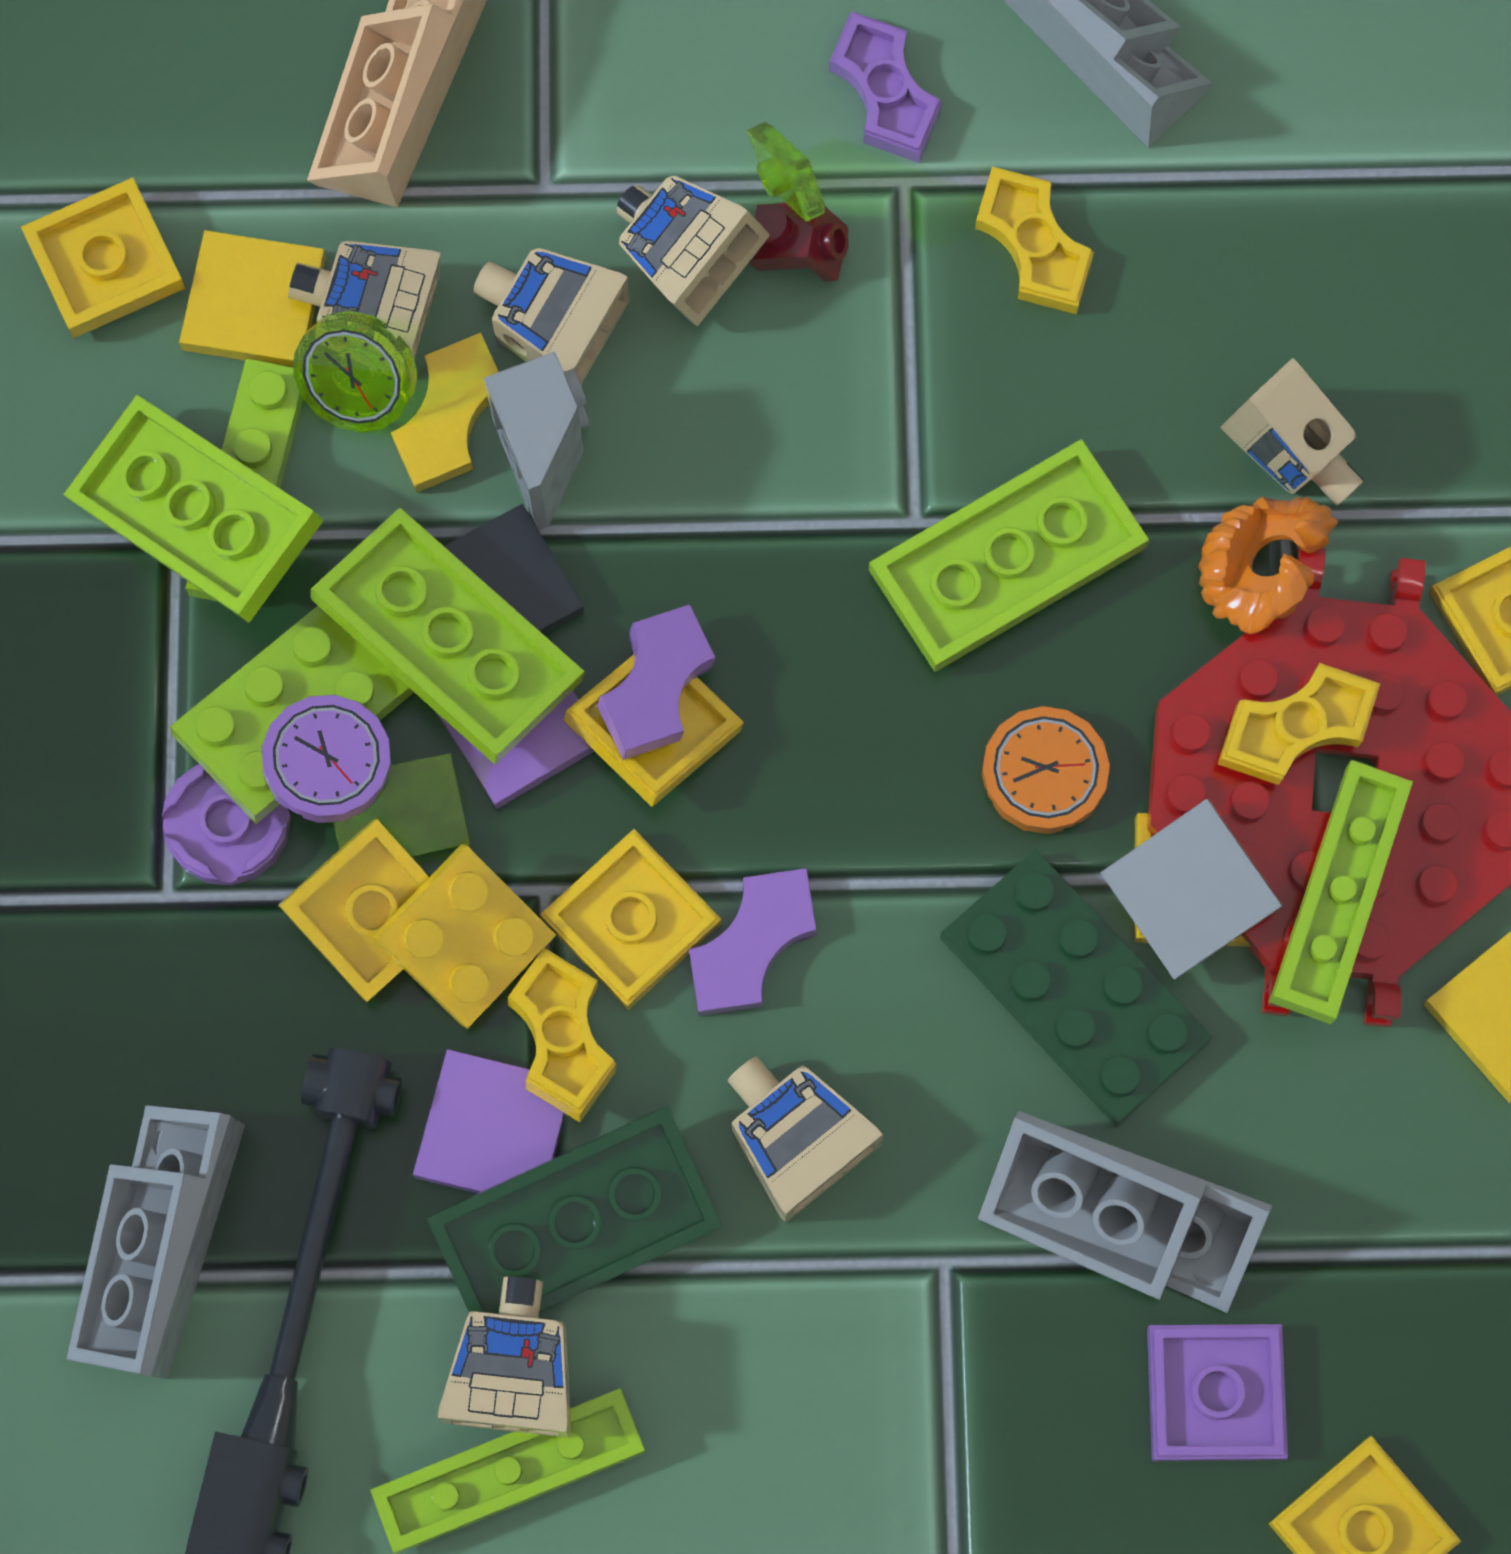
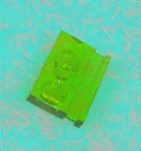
M448 753L391 765V771L383 790L377 795L376 801L366 811L345 821L333 822L339 848L341 849L373 819H378L410 856L458 847L461 844H470L452 754Z

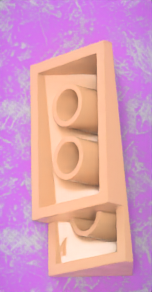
M389 0L385 12L361 17L307 181L319 187L398 208L487 0Z

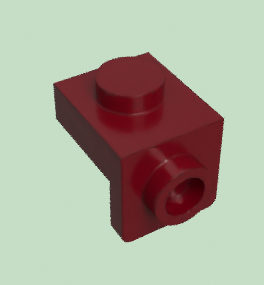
M820 201L757 205L755 219L770 236L749 261L751 266L757 271L810 268L825 282L837 281L839 279L842 260L848 251V227Z

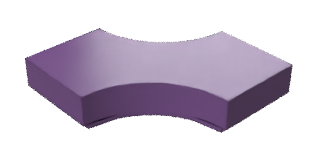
M851 11L829 61V72L846 80L857 91L863 101L867 114L863 143L920 163L940 116L942 102L921 89L907 69L903 52L907 40V31Z
M690 604L632 623L629 634L634 653L633 669L617 688L599 698L597 707L623 760L681 740L684 729L679 716L680 695L691 680L707 672L713 666L715 655Z
M806 868L744 877L742 903L732 924L713 941L700 947L689 949L699 1016L762 1007L764 980L774 960L792 944L816 935L815 918Z

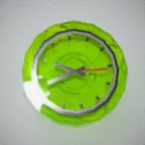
M344 311L326 315L304 334L294 353L293 376L301 397L317 416L337 428L358 433L384 429L400 418L416 392L417 367L410 347L399 335L396 339L391 332L384 328L387 324L373 315L355 311Z

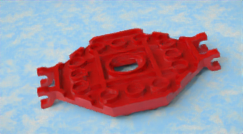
M1299 548L1297 560L1311 568L1314 574V582L1307 589L1303 600L1295 611L1286 618L1274 619L1269 627L1258 633L1243 634L1159 701L1155 713L1147 830L1154 836L1204 800L1209 799L1283 904V907L1249 929L1242 936L1250 945L1248 949L1265 968L1261 1014L1287 1017L1289 1009L1272 1004L1269 1000L1331 812L1312 810L1316 753L1368 758L1374 763L1376 769L1413 781L1350 978L1367 980L1363 1025L1389 1028L1392 1026V1020H1398L1401 1016V989L1398 985V978L1511 885V711L1419 609L1425 580V560L1400 558L1398 569L1392 570L1390 573L1389 605L1319 597L1324 574L1326 549L1307 553ZM1319 663L1380 683L1363 742L1358 748L1349 745L1331 744L1311 749L1292 762L1279 785L1218 765L1236 705L1240 700L1245 699L1266 703L1290 697L1300 691L1310 681Z

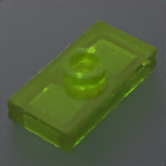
M766 121L746 130L758 161L756 166L759 177L769 196L773 198L778 195L805 222L825 213L824 208L826 207L809 159Z

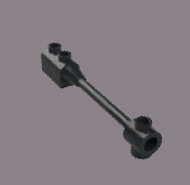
M329 1048L327 1056L313 1053L308 1062L302 1086L301 1103L314 1107L313 1113L321 1118L330 1120L331 1124L270 1372L265 1374L258 1389L241 1437L215 1431L185 1554H290L292 1534L279 1532L285 1505L294 1507L301 1505L308 1479V1467L295 1465L298 1451L295 1450L298 1381H295L356 1128H377L380 1114L394 1117L398 1107L402 1078L389 1076L392 1063L384 1058L351 1049Z

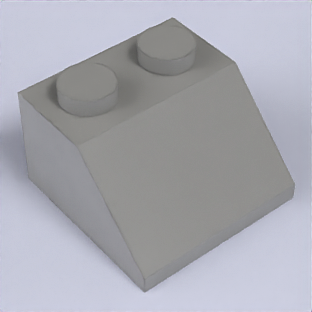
M555 352L484 377L493 424L531 519L538 531L549 527L584 453L581 430L590 427L583 406L587 404L578 376L574 369L563 372Z

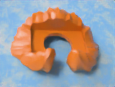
M1306 496L1304 498L1295 497L1291 501L1261 497L1253 505H1241L1224 513L1221 517V523L1213 527L1206 536L1202 547V558L1198 569L1201 571L1199 585L1203 587L1201 591L1202 597L1207 604L1215 606L1212 614L1216 619L1228 618L1232 625L1239 626L1240 631L1252 634L1269 627L1274 619H1283L1290 616L1303 600L1307 589L1314 582V574L1311 568L1293 556L1283 553L1280 559L1279 573L1273 576H1260L1253 572V560L1262 547L1275 540H1290L1307 553H1313L1326 547L1329 544V535L1338 524L1337 518L1332 516L1330 507L1319 505L1316 501Z

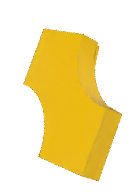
M992 166L977 215L975 229L997 239L1011 254L1019 274V300L1077 315L1094 252L1090 248L1069 238L1057 224L1050 207V181Z
M481 332L424 356L429 376L425 399L417 413L405 425L391 432L393 442L416 493L473 470L469 451L470 436L476 420L484 409L489 406L484 377L499 372Z
M1319 663L1310 681L1300 691L1290 697L1266 703L1245 699L1240 700L1236 705L1218 765L1279 785L1292 762L1311 749L1331 744L1349 745L1358 748L1363 742L1380 683Z
M544 948L508 996V1006L515 1010L527 1023L536 1045V1056L525 1080V1089L576 1121L581 1122L616 1073V1062L598 1046L588 1024V1009L597 991L598 980Z

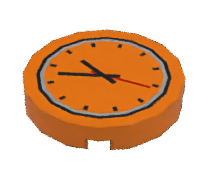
M1041 706L1019 711L998 726L986 745L981 775L988 797L1003 819L1023 831L1052 834L1064 831L1065 828L1073 827L1077 823L1080 824L1094 813L1107 789L1110 763L1103 740L1089 722L1068 710Z

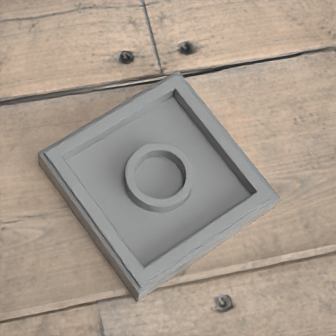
M1209 799L1198 804L1101 872V875L1174 980L1283 907V904Z

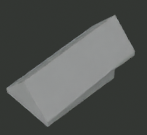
M1003 0L1148 148L1199 101L1213 84L1169 47L1181 26L1149 0Z
M145 1106L132 1167L112 1164L109 1166L67 1360L168 1379L245 1124L231 1115L223 1113Z
M1018 1111L978 1219L1160 1300L1167 1286L1228 1313L1273 1205Z

